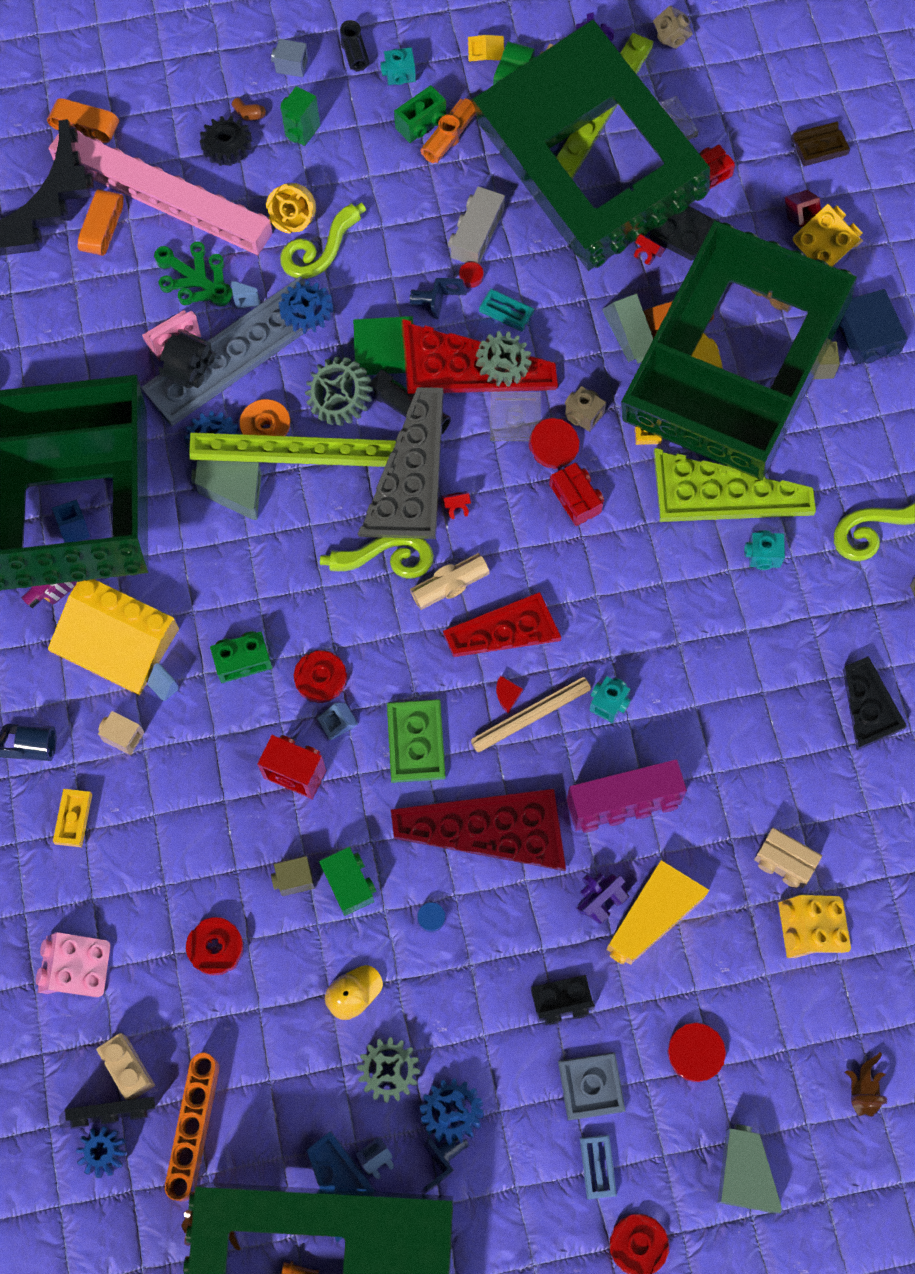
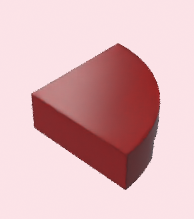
M500 676L496 687L497 698L501 707L507 713H510L523 693V689Z

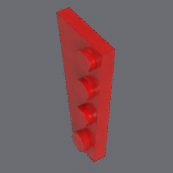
M540 592L443 631L444 638L453 657L561 641V635Z

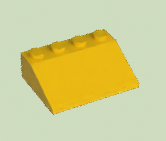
M95 579L83 580L76 583L67 599L48 651L140 696L148 682L154 665L156 663L159 664L177 634L179 627L173 617Z

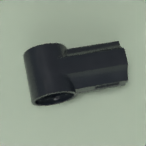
M354 20L343 22L340 27L341 46L345 51L350 70L362 71L369 66V58L361 36V26Z

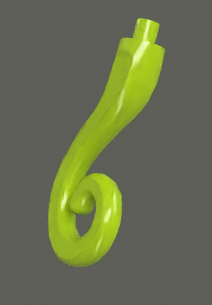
M350 203L337 213L331 223L325 249L322 255L313 263L311 262L316 257L317 251L311 241L299 238L287 243L280 255V263L285 273L293 278L301 276L302 279L313 278L323 273L335 259L344 233L361 220L360 214L366 211L365 206L359 203L354 207ZM297 250H304L306 253L303 255V262L311 264L306 266L296 265L292 261V255Z
M915 502L903 508L873 507L849 513L840 520L834 530V545L837 552L851 561L859 562L870 559L877 553L880 547V539L877 532L866 526L856 529L853 537L855 539L865 538L868 540L869 545L864 549H855L847 540V534L850 529L857 524L869 521L897 525L915 524Z
M377 538L353 551L331 550L330 555H320V565L329 566L330 571H350L361 567L389 548L407 546L419 553L420 559L418 564L412 567L402 565L401 561L409 558L411 551L408 548H400L391 555L390 565L396 575L406 579H413L424 575L430 569L434 555L432 548L425 539Z

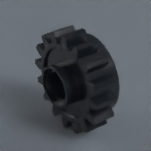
M220 116V121L217 122L211 119V126L204 125L205 132H200L201 140L199 142L204 157H209L211 163L216 162L219 166H232V164L240 163L244 157H248L247 150H252V136L248 125H243L241 119L234 122L233 116H230L228 120Z

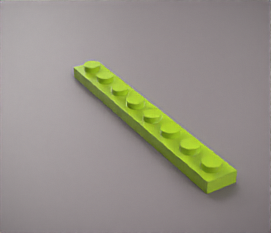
M632 33L620 54L637 74L653 48L654 41ZM617 105L571 134L556 158L572 179Z
M190 433V460L385 467L396 441Z

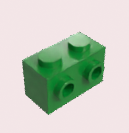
M430 85L394 110L395 129L409 143L422 138L427 131L434 126H438L440 118L446 115V100Z
M296 86L290 95L282 100L280 109L285 136L294 143L298 142L306 146L320 127L317 98L315 95Z
M255 631L246 632L241 637L233 640L222 639L217 641L215 645L210 646L221 684L273 669L261 631L257 633Z
M348 847L319 861L344 917L375 902L372 894L377 891L371 878L365 879L360 870L365 866L358 852L353 854L351 848Z

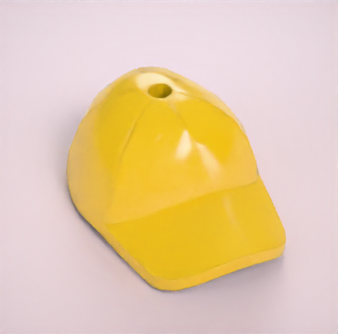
M363 965L334 980L327 988L324 998L325 1004L333 1016L341 1020H350L360 1015L382 990L383 982L379 972L372 966ZM344 992H348V996H344Z

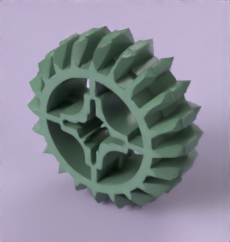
M334 357L333 362L325 359V367L318 364V373L310 372L314 379L313 381L306 382L311 389L305 391V394L311 397L307 404L313 406L311 412L318 415L319 420H326L330 425H334L336 422L337 425L342 426L344 421L349 424L353 423L352 416L358 419L361 418L360 409L363 411L368 410L364 403L365 401H372L371 397L367 396V393L373 391L372 387L367 386L371 379L365 376L367 371L363 367L359 368L360 364L353 361L351 363V359L347 357L343 360L339 357ZM344 372L337 379L329 380L333 375ZM355 383V393L353 396L351 388L352 385ZM332 386L342 389L341 392L344 393L346 396L344 397L341 394H337L336 390L333 389ZM324 387H325V389H326V396H325V398H324V400H323V390H324ZM343 402H349V404L346 407L340 410H334L336 407L338 408Z

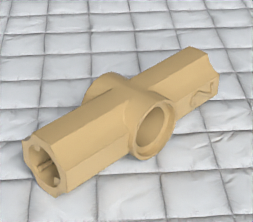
M477 553L456 565L448 564L434 573L432 578L411 588L410 593L416 605L422 610L445 597L451 599L458 596L466 589V586L489 575V569L484 558Z

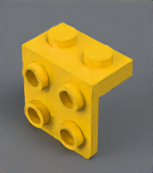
M827 204L793 236V242L807 257L814 260H823L833 267L853 247L856 248L863 242L860 237L863 232L854 223L850 226L843 219L846 214L838 205L833 208Z
M799 895L778 902L787 958H798L812 953H846L851 950L844 903L840 896Z

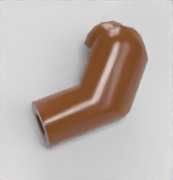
M239 97L235 98L231 103L232 107L245 121L258 120L266 115L264 106L258 104L246 105Z

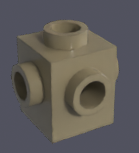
M672 6L667 7L653 20L658 32L657 38L663 45L677 49L693 35L689 26L691 24L689 18L684 12Z
M581 386L576 393L572 392L565 401V416L572 424L580 425L590 432L605 414L606 402L600 399L599 395L593 390H587Z

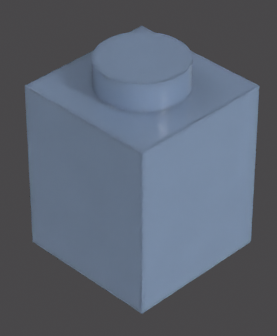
M279 39L277 47L273 48L271 54V61L275 64L276 73L303 77L308 62L306 43Z

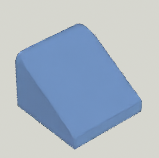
M231 281L236 309L260 305L257 288Z
M156 663L148 679V685L162 701H166L179 690V687L160 663Z
M335 703L317 717L329 740L337 738L358 725L346 703Z

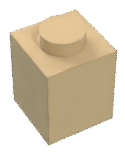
M111 711L108 717L103 718L98 728V735L103 742L129 755H132L145 733L139 724Z

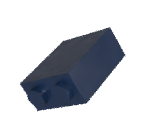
M885 289L852 298L839 324L855 364L863 362L872 363L878 358L887 355L889 357L896 356L902 352L908 340Z

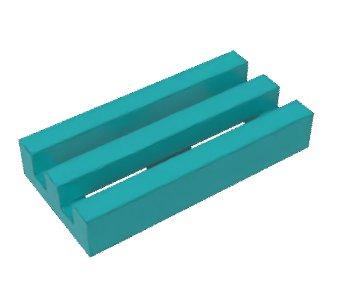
M490 289L479 307V312L523 332L530 316L532 317L534 314V308ZM491 298L494 299V300H497V301H499V302H501V303H503V304H505V305H500V304H498V303L492 301ZM511 308H514V309H516V310H518V311L524 313L525 315H521V314H519V313H517V312L511 310Z

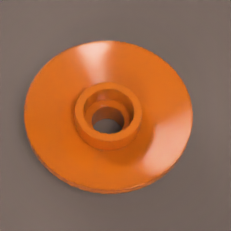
M269 399L258 400L249 404L242 412L239 422L240 429L243 435L286 436L290 428V416L286 408L279 402ZM265 424L270 425L269 428H266V429H263V428H262V426L265 425Z

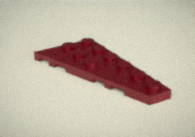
M554 789L391 809L394 839L566 871Z

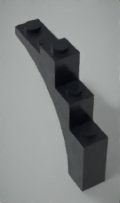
M68 119L58 120L59 141L56 157L48 177L38 192L18 210L0 219V256L39 251V242H42L39 227L65 224L64 215H68L65 200L91 197L90 188H94L92 173H88L84 165H81L80 153L75 149V143L78 142L77 129L71 126Z

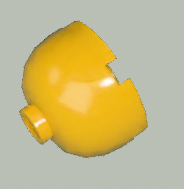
M288 182L276 187L268 196L266 202V209L268 208L270 215L268 218L278 230L284 233L303 231L314 218L316 212L315 199L312 193L299 183Z

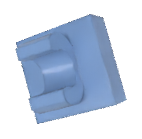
M380 1137L356 1154L368 1175L372 1173L377 1179L381 1178L377 1169L384 1163L387 1164L390 1170L394 1168L391 1161L393 1156Z

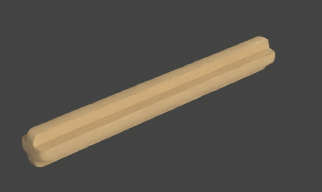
M581 677L471 739L473 748L477 752H481L591 690L588 680L585 677Z

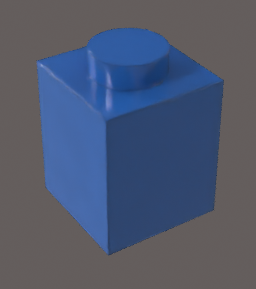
M77 499L52 507L64 543L80 541L90 537Z

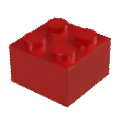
M271 735L257 763L264 779L312 800L326 773L320 751L311 746L302 748L295 745L293 739L281 735L280 738Z

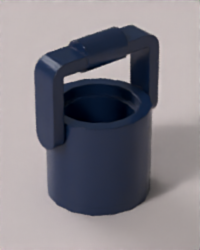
M5 724L0 731V758L52 761L57 742L55 727ZM9 734H15L14 748H4Z

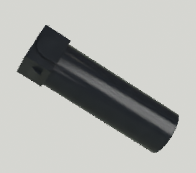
M381 369L368 384L373 389L369 395L406 417L415 394H408L405 386ZM444 412L442 415V435L451 422V417Z

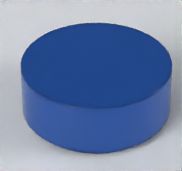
M426 903L418 911V923L427 932L438 931L445 923V912L437 903Z

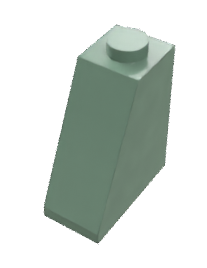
M634 294L615 301L602 310L628 362L636 360L637 364H639L649 349L653 337L638 295Z
M197 460V467L192 470L191 479L192 484L196 485L198 493L252 520H257L262 476L259 462Z
M735 1124L734 1129L726 1130L717 1203L779 1214L781 1213L782 1206L760 1134L752 1133V1127Z

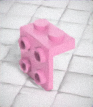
M183 310L142 335L144 341L159 362L168 339L173 334L178 336L180 334L178 332L179 329L201 337L197 318L193 311L186 313Z
M58 932L46 936L40 948V955L43 957L42 967L38 969L36 975V985H39L38 993L51 994L62 992L101 997L105 988L110 943L107 940Z

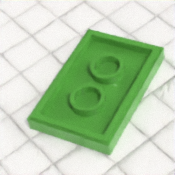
M440 699L387 703L391 783L446 779Z

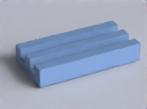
M609 1135L580 1138L587 1199L616 1197ZM598 1142L604 1143L609 1191H604ZM587 1143H592L598 1192L592 1191Z

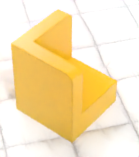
M480 35L468 37L469 62L501 60L504 51V36Z

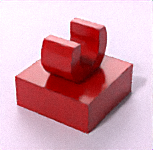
M640 234L635 243L641 247L635 251L634 257L639 259L640 255L646 252L648 257L645 260V264L650 265L654 260V254L661 257L665 249Z
M467 491L441 495L443 506L449 508L448 514L451 519H455L454 510L458 507L463 509L465 517L468 516L469 510L465 504H470L471 501Z

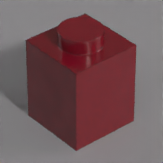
M809 190L785 196L787 220L799 228L804 227L821 211L820 197Z

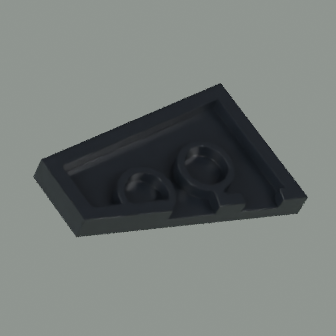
M869 656L843 668V675L856 749L859 750L905 730L907 725Z
M154 1097L64 1109L59 1116L60 1128H83L89 1126V1123L94 1122L111 1124L119 1122L118 1118L130 1116V1120L148 1118V1113L155 1109Z

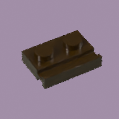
M838 121L792 134L791 140L796 145L795 149L803 167L848 155L850 148L842 130H839Z

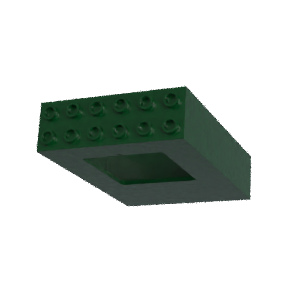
M591 20L472 99L480 127L588 271L594 267L599 268L612 255L622 253L627 245L637 240L640 234L645 237L647 232L655 227H661L668 218L674 214L682 213L689 204L695 200H702L710 191L709 165L594 20ZM618 104L660 157L664 165L632 185L633 191L628 188L599 208H594L551 152L550 148Z
M714 220L621 401L623 422L763 481L852 300L857 276L846 269H837L829 266L823 260H814L806 257L800 251H791L783 248L777 242L760 239L752 232H743L735 229L729 223H720ZM729 283L738 284L765 296H768L770 292L772 293L771 298L807 312V316L771 388L692 356Z
M128 375L0 390V591L148 573L147 409L138 376ZM113 478L112 537L23 548L26 489L28 487Z
M206 1182L196 1186L195 1192L190 1193L189 1211H193L192 1224H188L186 1231V1243H191L190 1256H185L183 1274H226L229 1233L231 1231L343 1237L345 1239L343 1274H450L453 1196Z

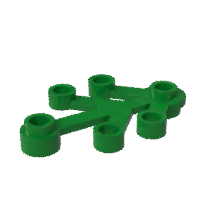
M194 242L190 246L191 255L194 257L195 270L174 257L173 251L166 246L157 248L154 258L158 267L163 269L172 267L187 277L172 279L170 276H162L159 279V286L162 292L169 293L173 290L181 289L177 296L179 302L185 306L193 302L208 300L217 306H225L230 302L233 293L230 285L224 283V260L221 255L213 254L209 258V265L214 273L213 283L206 278L204 263L206 251L203 243ZM198 248L201 249V251H199V252H195V251H194L195 249H198ZM215 261H220L219 264H213ZM166 282L170 283L168 286H163ZM200 286L203 289H205V291L192 293L191 290L188 288ZM184 295H189L186 299L182 298Z

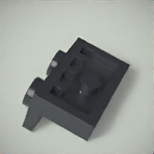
M586 975L530 988L538 1022L545 1021V1025L562 1022L561 1017L573 1015V1019L590 1016L589 1011L595 1008Z

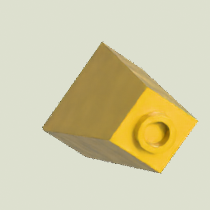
M661 860L606 949L611 952L609 956L620 964L624 965L627 962L631 965L699 905L709 890Z

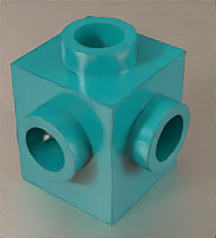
M412 47L384 51V61L380 62L382 76H387L388 86L416 82Z
M767 530L752 533L749 542H745L744 555L746 558H749V567H756L759 570L781 568L785 559L784 534L771 533Z
M606 676L603 683L597 682L590 695L594 698L589 711L613 724L619 712L624 714L631 702V699L628 698L630 688L627 687L624 681L618 678L611 679Z

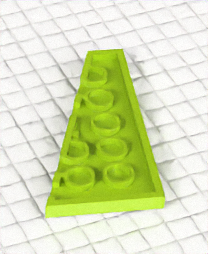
M654 448L660 522L814 516L816 512L812 487L784 480L779 482L765 477L762 481L729 466L705 460L700 462L688 459L685 455H672L664 453L661 449Z

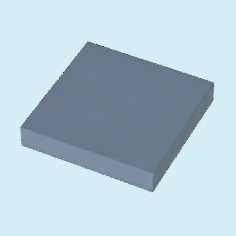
M615 1052L558 1061L567 1121L625 1112Z

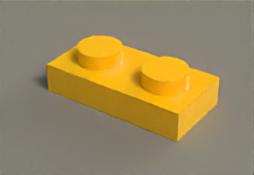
M63 789L53 837L55 845L82 847L92 799L91 792Z

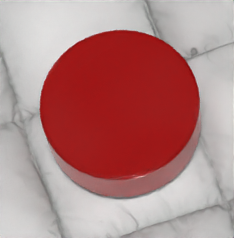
M467 262L459 270V279L464 280L466 287H477L483 281V268L478 263Z

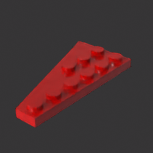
M402 320L408 394H415L417 387L443 388L444 393L556 390L558 387L555 363L532 356L528 359L531 361V365L527 369L528 372L525 377L521 376L519 383H515L512 380L511 385L507 387L505 381H502L500 386H497L495 379L491 382L487 381L488 374L480 375L483 367L476 366V362L479 359L476 357V353L480 349L481 341L453 333L445 334L435 331L434 328L426 325L421 327L411 324V321ZM489 350V351H488V360H491V356L489 355V354H490V350ZM517 357L515 360L518 363L517 367H519V358Z

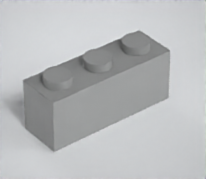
M477 187L474 195L471 194L466 205L467 211L465 214L460 215L457 224L458 230L456 234H451L448 247L451 248V258L464 263L475 262L480 264L505 209V195Z

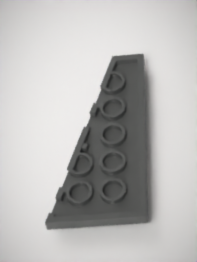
M417 387L406 414L404 425L401 431H399L395 447L390 453L377 485V491L366 512V518L359 529V537L436 539L443 388Z

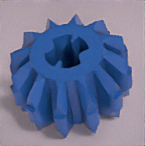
M102 1126L99 1133L95 1128H91L89 1130L91 1139L85 1136L80 1138L81 1142L86 1145L85 1148H76V1153L84 1154V1157L80 1158L77 1163L80 1166L87 1164L84 1173L90 1175L95 1170V1177L102 1178L105 1170L108 1176L114 1175L112 1165L118 1168L123 1166V1163L117 1159L119 1156H127V1151L119 1150L126 1141L123 1138L116 1140L119 1131L114 1129L109 1133L107 1126ZM102 1147L107 1149V1155H96L97 1149H102Z

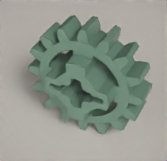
M497 331L495 338L489 334L486 341H481L480 349L476 353V357L479 358L476 366L483 367L480 375L488 374V382L495 379L496 385L500 386L501 382L505 381L506 386L509 387L512 380L515 383H519L521 376H526L527 369L531 365V361L528 360L531 351H524L527 343L520 344L518 342L520 336L517 335L513 339L510 332L502 336L501 332ZM489 350H490V354H489V355L491 356V360H488V351H489ZM517 357L519 358V367H517L518 363L515 360Z
M389 1037L388 1043L383 1045L381 1039H377L378 1047L374 1049L373 1046L368 1045L369 1055H360V1058L365 1063L364 1065L357 1066L358 1071L364 1072V1075L359 1077L358 1080L360 1083H368L364 1091L368 1093L373 1090L374 1100L383 1095L385 1103L389 1102L390 1096H394L398 1102L400 1101L401 1092L408 1096L410 1095L409 1085L417 1086L418 1083L413 1079V1075H419L420 1070L413 1068V1065L417 1064L419 1060L418 1057L410 1058L413 1049L410 1047L404 1050V1041L401 1040L397 1045H394L393 1038ZM395 1051L398 1054L394 1057H386L381 1052ZM374 1060L377 1064L376 1073L370 1078V1064ZM407 1062L408 1074L404 1080L401 1076V1067ZM384 1064L388 1066L396 1064L393 1068L395 1074L392 1077L389 1074L382 1076ZM384 1083H391L396 1088L385 1090L379 1088V1086Z

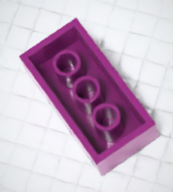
M676 759L569 786L567 804L575 831L582 830L583 833H588L599 829L598 825L609 823L610 826H616L624 823L626 818L635 816L636 819H643L651 816V812L661 809L663 813L678 809V805H681L687 790Z

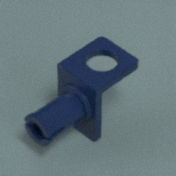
M435 278L432 291L411 290L410 304L413 306L429 305L434 318L439 319L443 294L467 295L464 280ZM453 284L457 285L459 288L452 289L449 288L447 285Z
M430 1137L424 1142V1147L443 1173L425 1186L421 1191L422 1194L428 1193L453 1172L449 1161L469 1147L466 1138L462 1144L459 1143L458 1145H455L458 1142L457 1138H453L451 1145H448L446 1140L440 1146H437Z

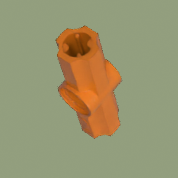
M467 98L460 99L448 115L440 118L438 128L421 148V154L427 161L432 164L438 163L450 147L458 144L460 134L476 115L472 101Z

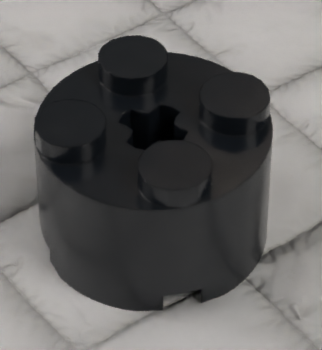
M179 329L178 332L180 334L178 336L173 334L163 348L160 360L164 364L163 368L159 367V373L186 388H199L204 380L203 374L207 366L213 363L216 353L211 351L210 342L183 329Z

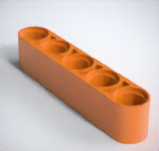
M207 1053L196 1054L189 1064L165 1181L166 1195L170 1199L179 1202L189 1200L190 1193L195 1192V1187L197 1186L219 1075L218 1061ZM204 1060H210L211 1070L205 1075H200L198 1072L199 1064ZM198 1089H203L205 1091L204 1101L199 1105H194L192 1102L193 1093ZM191 1119H197L199 1121V1129L195 1134L189 1135L186 1131L187 1122ZM190 1148L193 1152V1160L190 1164L183 1165L180 1162V1154L183 1150ZM184 1179L187 1183V1190L183 1195L177 1196L174 1192V1184L177 1180Z

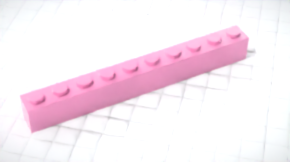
M77 130L78 142L75 143V149L80 153L81 165H84L88 173H92L94 181L256 255L260 254L273 234L271 222L265 215L249 211L241 204L227 201L219 194L214 195L199 185L194 186L179 176H172L160 167L150 166L138 157H130L120 149L108 147L100 140L86 137ZM59 134L49 146L53 161L56 157Z

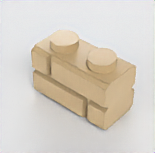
M773 827L754 860L759 863L758 867L769 874L775 872L784 877L782 880L787 885L793 888H798V886L804 888L823 855Z
M124 1034L116 1035L96 1049L101 1059L105 1061L106 1068L125 1100L136 1099L155 1086L131 1042Z

